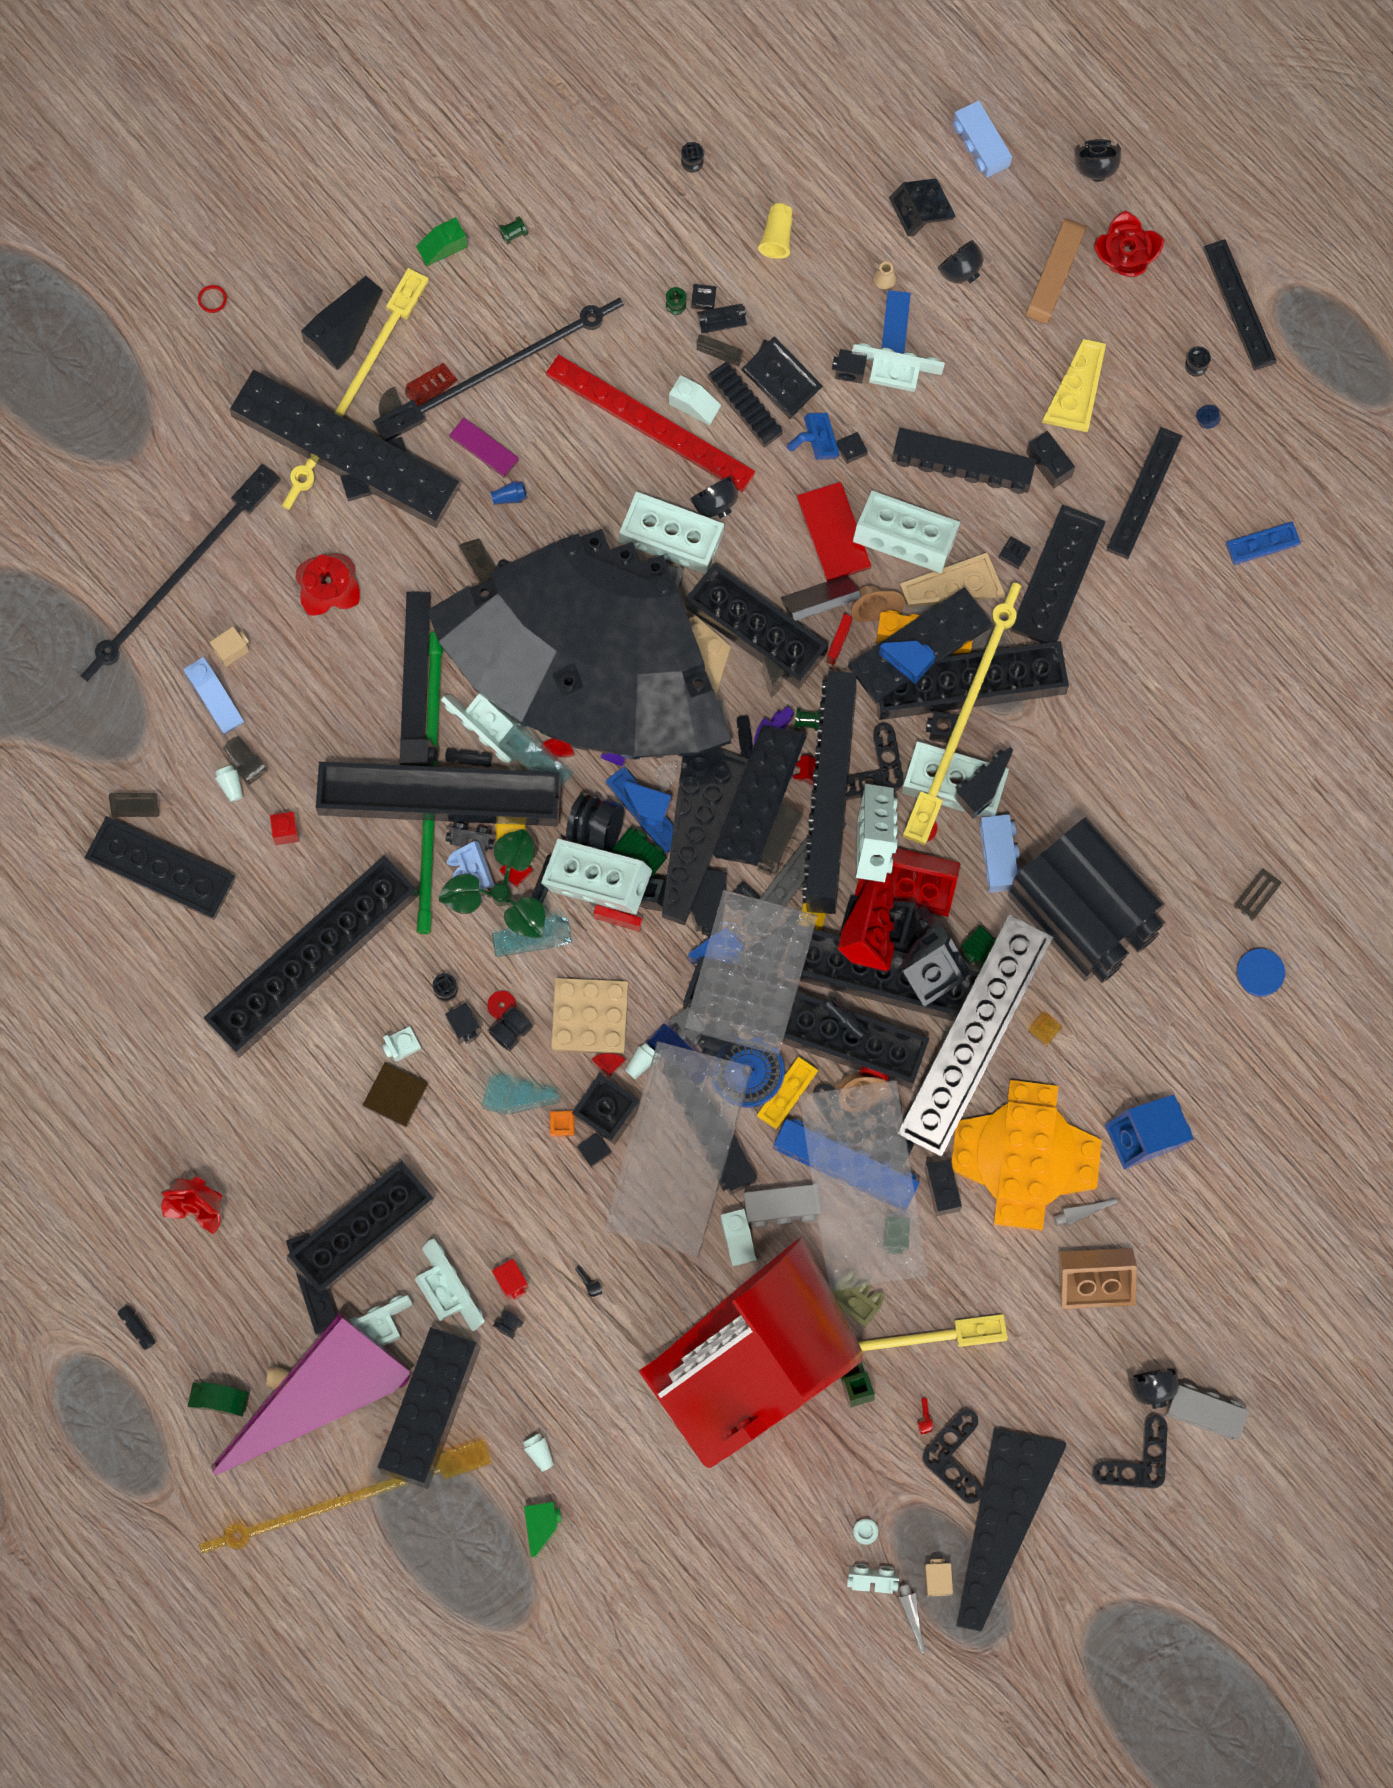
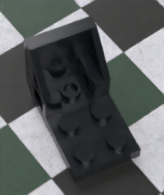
M923 905L916 910L920 916V919L917 921L927 934L916 940L900 965V969L921 1004L925 1007L965 981L970 970L949 934L926 906Z

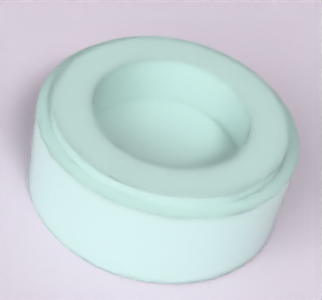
M862 1519L855 1524L853 1536L858 1543L869 1545L876 1540L878 1527L872 1520Z

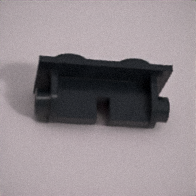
M742 303L697 312L701 334L747 325L745 307Z
M453 822V824H449L446 828L451 830V833L447 832L445 839L446 842H450V845L464 847L467 845L468 839H472V842H479L483 851L493 850L494 841L490 840V838H494L496 832L491 831V827L477 825V828L467 827L468 823Z

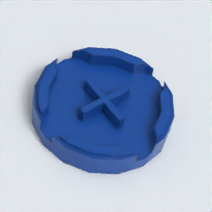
M1254 949L1247 952L1240 959L1236 969L1237 980L1248 994L1256 997H1267L1282 986L1285 978V966L1281 958L1274 952L1267 949Z

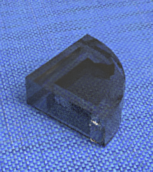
M395 386L388 389L379 401L380 417L401 406Z

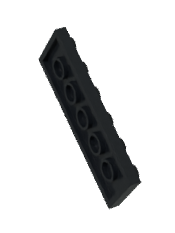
M1062 504L1011 632L1039 643L1058 641L1106 521Z
M964 587L850 662L848 668L852 673H857V680L872 701L877 704L911 681L879 655V649L883 643L918 641L921 645L926 644L934 651L935 660L932 665L934 666L990 629L993 624L966 587Z
M761 726L714 848L713 855L716 858L758 865L807 737L803 732Z
M107 816L84 857L86 861L212 920H215L236 879L234 875Z

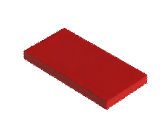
M838 482L797 495V501L826 582L871 569V563L865 546L853 542L857 524L842 483Z

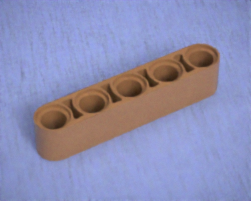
M1068 218L1064 219L1026 314L1027 318L1048 325L1085 234L1086 225Z

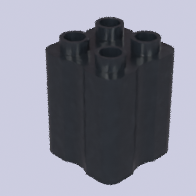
M1088 817L1080 820L1053 845L1026 865L1014 877L1012 882L1014 886L1008 893V897L1037 929L1053 936L1050 944L1084 982L1094 975L1101 983L1106 982L1124 965L1122 961L1129 955L1125 948L1131 945L1137 953L1141 952L1159 936L1158 931L1166 923L1159 915L1165 903Z

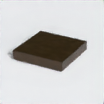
M384 1062L362 1106L407 1128L428 1087V1083Z

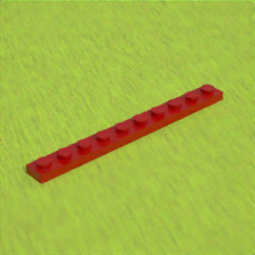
M557 355L546 371L548 378L721 481L731 475L738 491L743 493L755 476V471L561 355Z

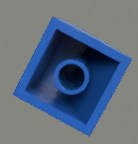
M1175 1095L1128 1109L1105 1124L1124 1170L1178 1149L1194 1139L1191 1128L1184 1118L1181 1106L1177 1102Z

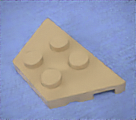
M697 616L689 618V622L704 660L706 673L715 695H717L731 646Z

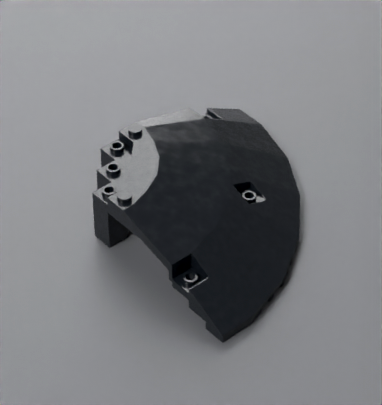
M602 529L581 537L578 533L553 542L490 572L492 580L473 587L467 586L427 610L439 645L456 664L462 675L470 682L473 689L485 699L487 698L496 704L499 709L511 715L522 726L531 727L540 731L543 735L557 741L559 739L576 749L601 751L603 754H617L634 760L640 759V757L664 758V756L678 755L679 757L695 756L731 743V738L714 689L705 670L704 660L664 555L640 562L633 542L610 549ZM483 591L489 592L486 597L481 596ZM570 679L573 681L572 685H565L566 680ZM700 681L703 684L701 687H695L694 683Z

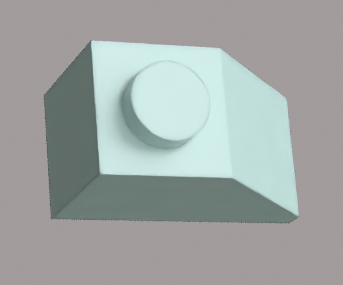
M681 375L669 394V405L709 426L721 407V404L701 385Z
M742 1209L720 1215V1222L732 1267L756 1261L745 1210Z

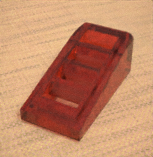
M442 363L407 383L405 395L410 401L414 399L418 406L443 393L455 384L457 379L446 365ZM438 374H441L446 381L443 382L438 377ZM431 379H433V381L437 384L436 387H435V385L430 381ZM424 384L429 389V391H426V389L423 387Z

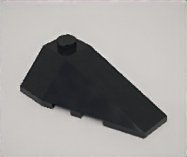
M365 276L318 313L301 330L303 342L338 371L354 354L356 345L365 331V326L370 316H372L383 290Z

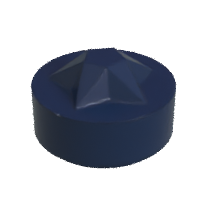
M1214 405L1201 407L1196 415L1199 425L1205 429L1214 428L1221 420L1219 409Z

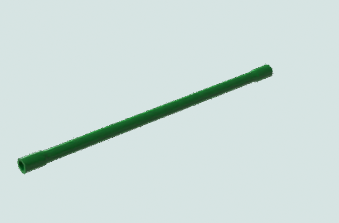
M430 632L426 739H429L438 751L441 657L443 649L439 645L435 632ZM437 760L433 761V767H437ZM426 820L422 821L419 910L417 912L416 932L418 934H431L432 920L431 892L434 821Z

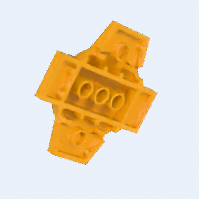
M1010 1080L1006 1105L991 1115L960 1120L955 1129L951 1159L953 1172L977 1184L980 1183L987 1188L991 1197L996 1200L993 1225L1043 1231L1045 1207L1060 1195H1070L1097 1189L1102 1140L1069 1125L1057 1111L1058 1086Z

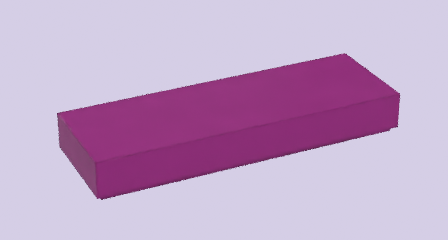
M465 418L449 434L453 441L503 478L507 476L519 461L518 457Z

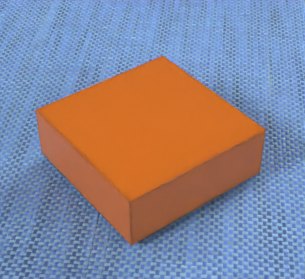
M550 1111V1137L575 1136L573 1111Z

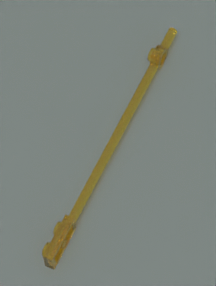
M484 1440L442 1453L434 1475L442 1473L443 1479L447 1480L491 1465L492 1463ZM393 1478L248 1528L241 1524H232L226 1528L224 1536L199 1544L200 1551L203 1554L224 1546L240 1550L248 1544L250 1537L410 1483ZM235 1533H241L242 1538L238 1542L233 1541Z

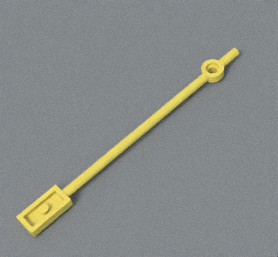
M409 268L407 269L386 306V309L392 313L334 412L336 415L344 416L400 317L408 319L426 288L429 278ZM308 459L305 465L297 466L292 470L290 478L293 486L281 505L283 508L290 510L300 491L308 490L313 486L314 474L312 470L316 465L314 461ZM300 477L307 478L303 483L298 481Z
M1012 583L1005 603L999 604L993 610L992 621L995 628L929 792L926 794L920 791L904 831V838L926 845L943 802L942 799L937 798L938 792L1004 629L1012 627L1015 623L1016 611L1013 606L1021 588V585L1018 583ZM1006 615L1008 620L1003 621L1000 619V616Z
M1004 1314L955 1320V1329L859 1341L858 1343L862 1351L952 1339H957L958 1347L1007 1341L1008 1337Z

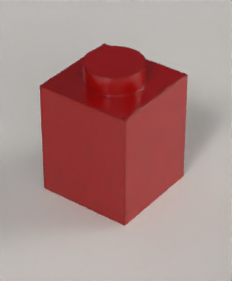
M294 811L270 815L272 837L275 845L299 842Z
M514 1259L492 1270V1274L507 1300L511 1297L513 1300H516L526 1294L525 1289L529 1288L528 1283Z

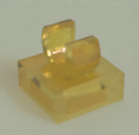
M1043 1012L1028 1030V1033L1047 1047L1062 1029V1026Z

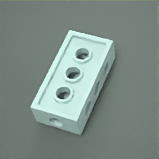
M871 491L858 521L853 542L942 573L956 539L960 522Z
M636 492L619 532V543L627 544L633 542L635 549L654 556L664 555L665 560L706 574L710 569L723 537L724 523ZM648 523L654 524L653 527H647L645 525ZM670 531L676 532L675 535H669L667 533ZM692 539H695V540H698L699 542H697V543H691V542H689V541L692 540Z
M917 741L903 785V794L918 798L920 791L928 794L934 777H930L927 772H937L945 752L944 749ZM954 753L937 798L943 800L942 805L966 812L954 799L957 791L955 788L958 784L952 783L950 779L957 778L960 782L964 779L969 781L975 776L973 773L982 764L987 766L990 763ZM1008 768L1005 770L991 805L978 815L979 817L995 816L1008 775Z
M865 784L857 819L856 878L885 882L886 874L892 871L893 859L891 857L892 853H896L898 839H896L898 828L896 825L898 814L896 808L898 799L894 798V788Z
M557 839L541 883L551 892L636 915L652 869L643 861Z

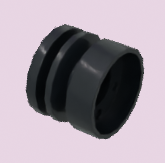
M580 794L576 798L568 817L566 827L567 839L574 843L578 842L580 845L590 843L592 848L610 852L615 846L622 829L624 807L622 804L609 800L601 803L599 797H591L590 794Z

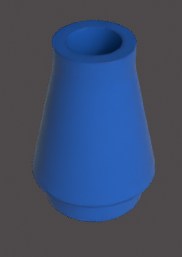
M515 480L495 491H491L494 505L522 503V500L527 499L522 481L517 482Z

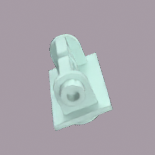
M865 1564L848 1566L849 1577L847 1587H852V1590L870 1591L871 1582L875 1583V1592L892 1594L893 1591H898L899 1570H894L890 1566L869 1568Z

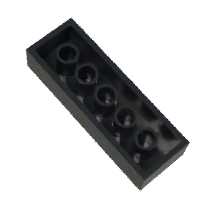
M715 563L685 600L686 609L798 689L801 688L827 654V643Z
M401 1161L287 1255L286 1261L319 1298L428 1208L433 1202V1197Z
M430 1327L377 1468L381 1474L425 1489L429 1488L480 1351L477 1342Z

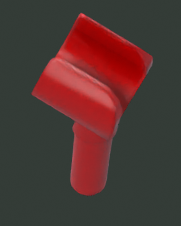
M927 1398L921 1399L924 1420L917 1422L921 1435L930 1433L933 1429Z

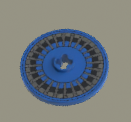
M756 1037L739 1038L724 1061L721 1062L715 1059L712 1068L713 1083L719 1095L728 1103L743 1108L757 1107L770 1101L779 1092L785 1077V1066L779 1051L768 1041ZM748 1067L752 1070L750 1077L743 1074Z

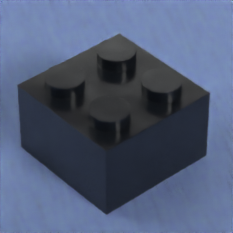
M599 1073L573 1110L572 1115L615 1145L643 1105L639 1099Z

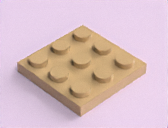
M555 978L551 1050L557 1052L613 1053L624 1055L628 982Z

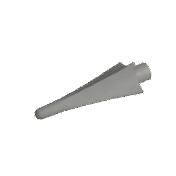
M1114 1198L1095 1204L1063 1208V1211H1060V1215L1053 1217L1056 1226L1065 1224L1067 1228L1099 1210L1116 1204L1118 1200Z
M909 1584L899 1586L902 1596L898 1597L912 1628L919 1652L923 1654L925 1648L920 1629L917 1595L915 1592H911Z

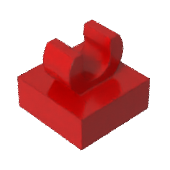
M809 755L800 756V762H797L795 768L800 769V774L793 775V779L813 785L815 758Z

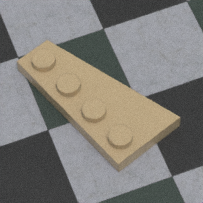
M988 553L945 567L942 573L934 571L899 585L908 608L940 604L964 587H966L974 600L1005 596Z

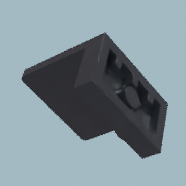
M936 178L903 182L889 197L908 237L915 236L927 223L953 220L956 216Z

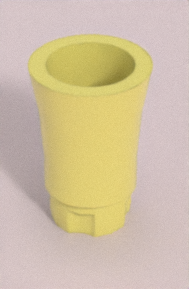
M775 203V205L771 206L763 237L758 247L761 254L776 259L786 258L790 255V234L793 220L792 208L783 203Z

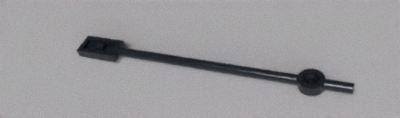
M619 297L600 308L595 305L585 306L580 312V319L418 406L414 399L374 420L373 425L382 440H392L424 423L425 417L423 413L583 327L587 330L598 329L603 323V316L624 306ZM589 317H594L596 320L593 322H589L587 319Z
M263 464L256 469L231 497L235 506L112 641L104 640L97 644L95 648L96 659L80 675L84 681L88 682L102 665L108 666L118 661L120 656L119 646L243 510L249 515L280 482V478ZM106 648L111 649L109 654H103V650Z

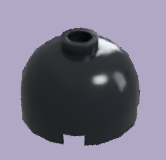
M1107 139L1085 141V146L1081 148L1080 144L1077 145L1075 161L1078 170L1082 175L1093 181H1104L1116 173L1121 162L1120 145L1118 143L1117 147L1111 145V140Z
M972 239L961 246L956 253L951 254L937 268L942 276L952 283L961 284L968 281L970 284L980 276L978 271L983 266V253Z
M730 475L694 495L690 500L696 510L703 516L714 517L718 515L721 519L732 513L730 508L737 501L738 490Z
M1167 1368V1372L1163 1373L1159 1369L1128 1377L1133 1396L1142 1404L1152 1405V1409L1166 1407V1401L1173 1399L1178 1393L1179 1377L1177 1368Z

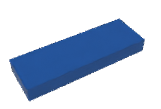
M888 290L881 349L889 348L895 353L904 354L911 293Z
M1292 521L1227 541L1226 547L1233 565H1237L1299 546L1301 541Z

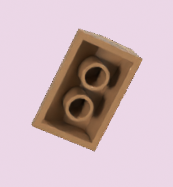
M1133 1248L1059 1252L1058 1272L1062 1309L1136 1305L1137 1264Z

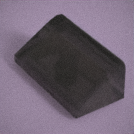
M480 539L458 545L459 552L477 582L481 584L492 580L490 572L496 570V565Z
M765 657L762 674L772 698L783 686L784 670L768 657Z
M156 793L109 794L110 810L113 817H159L160 799Z

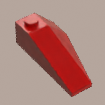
M887 874L885 882L868 880L842 929L838 945L841 953L852 963L883 971L890 970L894 953V943L890 942V931L894 930V923L890 921V909L893 908V881Z

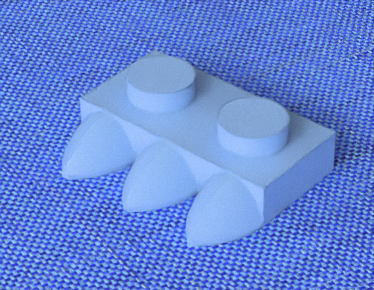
M473 841L454 851L447 860L448 865H460L452 878L460 874H471L478 878L479 889L487 890L495 886L479 842Z

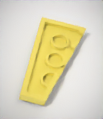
M1083 339L1042 423L1088 432L1106 347L1105 343Z

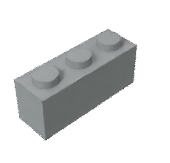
M817 1184L746 1192L743 1196L748 1225H752L753 1229L765 1228L767 1223L777 1222L778 1226L792 1224L791 1220L801 1219L802 1223L814 1222L821 1215Z
M1183 1383L1182 1386L1179 1385L1178 1393L1171 1399L1165 1416L1233 1441L1240 1439L1249 1413L1248 1410L1243 1409V1404L1231 1400L1229 1403L1220 1400L1219 1395L1211 1392H1206V1394L1196 1392V1387Z

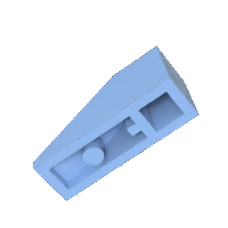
M204 657L183 669L188 681L224 735L244 723Z

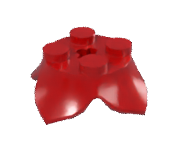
M1125 210L1113 219L1108 233L1102 234L1097 238L1094 248L1099 258L1109 266L1112 272L1127 277H1136L1143 274L1147 270V266L1160 255L1165 239L1156 231H1145L1140 220ZM1124 247H1129L1131 252L1125 251Z
M337 553L321 554L307 559L298 566L295 578L301 586V604L309 616L322 615L333 606L339 609H350L359 605L360 589L353 576L355 571L354 564L348 556ZM324 578H331V583L327 582L324 585L322 580Z
M193 1177L192 1180L176 1179L174 1185L161 1191V1196H165L161 1203L162 1215L167 1218L181 1219L194 1214L197 1223L211 1234H214L221 1222L220 1202L223 1195L205 1186L206 1182L199 1177Z

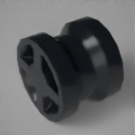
M503 1309L500 1320L495 1321L492 1326L513 1340L517 1328H521L524 1323L515 1315Z

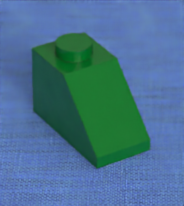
M456 217L434 227L416 245L426 267L468 248L466 235Z
M554 1502L524 1506L531 1559L538 1557L557 1531V1523L562 1522L560 1507L555 1508Z

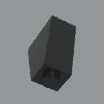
M707 871L690 911L695 929L700 931L702 935L714 936L721 931L727 872Z

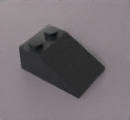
M850 895L839 936H841L842 929L860 896ZM893 900V908L890 909V921L894 923V930L890 931V942L894 943L895 951L908 954L916 940L919 939L921 926L917 920L920 919V916L916 911L919 907L915 903Z

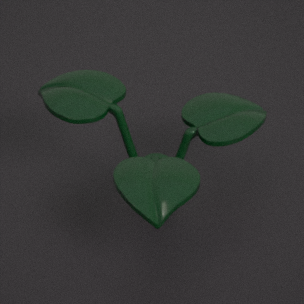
M520 829L507 833L495 843V859L499 864L507 865L503 883L496 884L491 892L479 889V880L476 876L460 874L450 879L439 894V902L460 914H470L479 908L482 902L480 893L487 895L488 898L492 897L494 904L497 906L512 905L513 907L508 908L504 912V920L508 928L524 937H543L545 922L543 905L532 897H523L516 903L511 900V891L507 886L511 867L517 871H524L533 860V842L526 830Z

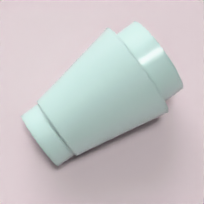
M233 765L217 770L215 772L217 776L215 780L229 801L234 802L243 798L238 771L234 769Z
M643 1043L641 1047L638 1046L625 1071L634 1079H637L638 1076L657 1062L656 1058L659 1054L646 1043Z
M538 1433L523 1441L524 1451L541 1472L554 1466L545 1437Z

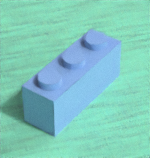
M980 101L956 111L954 121L952 122L956 134L962 136L966 151L972 153L975 158L974 163L978 171L983 172L985 177L988 178L1010 167L1012 155Z
M1010 814L981 817L979 826L988 893L1010 891L1014 886L1012 884L1014 877L1021 871V868H1017L1016 859H1019L1018 844L1014 845L1013 836H1016L1015 822H1011Z

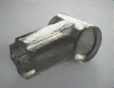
M240 736L233 737L223 747V750L237 766V771L248 785H251L268 772L262 760L251 752Z

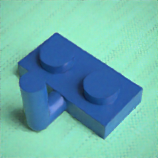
M808 413L804 417L808 432L799 433L787 444V449L794 451L803 442L811 441L816 460L836 459L840 454L828 413Z

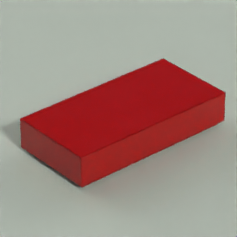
M843 615L828 652L826 663L833 666L836 664L851 628L852 616Z
M601 905L595 906L594 919L640 932L642 927L641 917Z

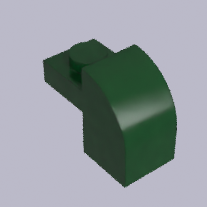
M861 1361L860 1364L840 1378L850 1408L875 1401V1394L867 1371L865 1372Z
M193 1382L187 1407L243 1417L248 1392L213 1383Z

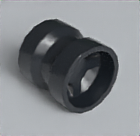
M689 142L682 147L681 165L685 171L695 173L703 167L704 150L699 143Z
M1204 347L1192 348L1185 361L1187 373L1194 377L1205 374L1211 361L1210 352Z
M443 973L434 979L433 990L438 1000L449 1002L457 996L458 987L452 975Z

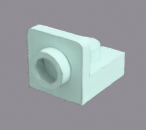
M410 1026L389 1037L388 1035L383 1036L385 1044L382 1045V1048L387 1057L392 1056L395 1062L421 1050V1046Z

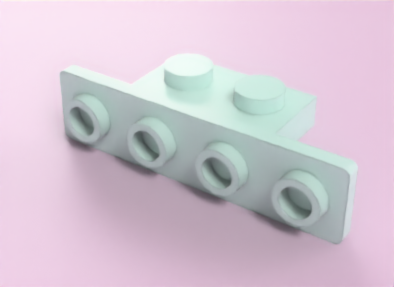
M864 343L854 344L852 351L867 354V360L873 361L869 383L915 392L919 371L942 375L945 363L932 357L925 359L917 357L913 353H895L889 348L876 349Z
M478 694L468 708L462 705L453 695H445L441 698V701L446 704L444 706L446 710L462 719L461 723L467 729L475 731L479 735V740L484 745L491 746L501 761L511 763L518 760L519 757L503 743L517 724L499 709L496 704L487 698L485 699L480 694Z
M434 1238L429 1240L422 1250L433 1268L418 1275L415 1281L440 1321L460 1311L471 1331L477 1330L484 1323L481 1310L473 1303L468 1289L462 1285L457 1276L456 1269L448 1262L441 1245L437 1244Z
M401 1295L390 1300V1304L382 1308L380 1306L374 1307L367 1312V1315L359 1319L354 1317L349 1320L382 1346H385L400 1339L391 1316L413 1306L408 1295L405 1297Z

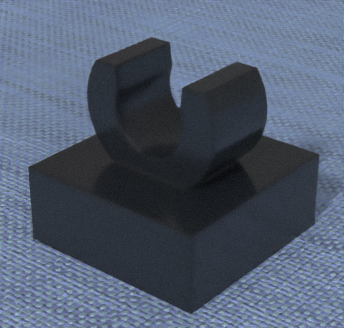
M1011 536L998 558L1019 570L1031 547Z

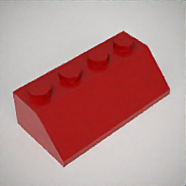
M897 848L896 853H892L891 857L893 859L892 871L887 873L888 877L893 881V900L915 903L919 908L925 905L932 914L949 917L961 863ZM858 878L855 896H861L868 879Z

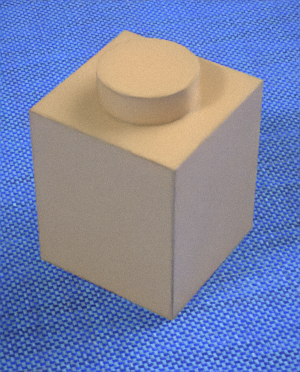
M231 627L210 641L212 650L225 668L249 652L246 645L249 643L248 639L242 631L237 632L234 627Z
M945 1559L930 1560V1564L924 1566L926 1597L951 1596L953 1594L951 1563H945Z

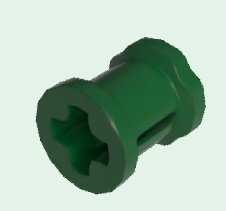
M520 216L516 217L515 221L509 224L498 226L506 245L510 243V240L528 234Z
M679 287L670 288L666 293V309L672 315H680L686 309V293Z
M797 708L794 729L805 727L812 728L818 732L820 710L809 712Z

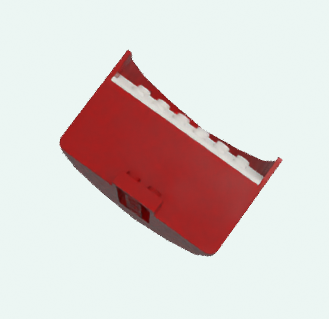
M802 1235L744 1282L660 1356L640 1369L639 1373L701 1463L711 1468L851 1371L863 1360V1351L807 1241Z

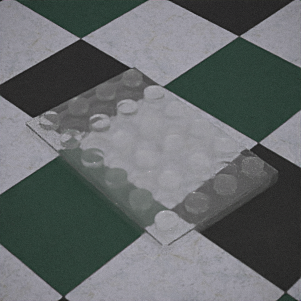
M723 890L684 1030L779 1055L817 915Z

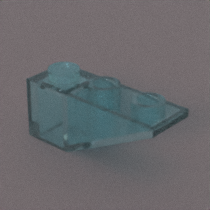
M522 725L514 726L499 743L531 771L560 772L561 787L574 773Z
M555 915L545 918L542 938L524 937L510 929L492 933L496 957L550 949L572 942L568 919Z
M496 1075L495 1078L489 1076L482 1101V1109L508 1115L560 1103L561 1097L552 1088L543 1087L540 1090L533 1088V1084L525 1081H519V1084L509 1082L510 1078L502 1075Z

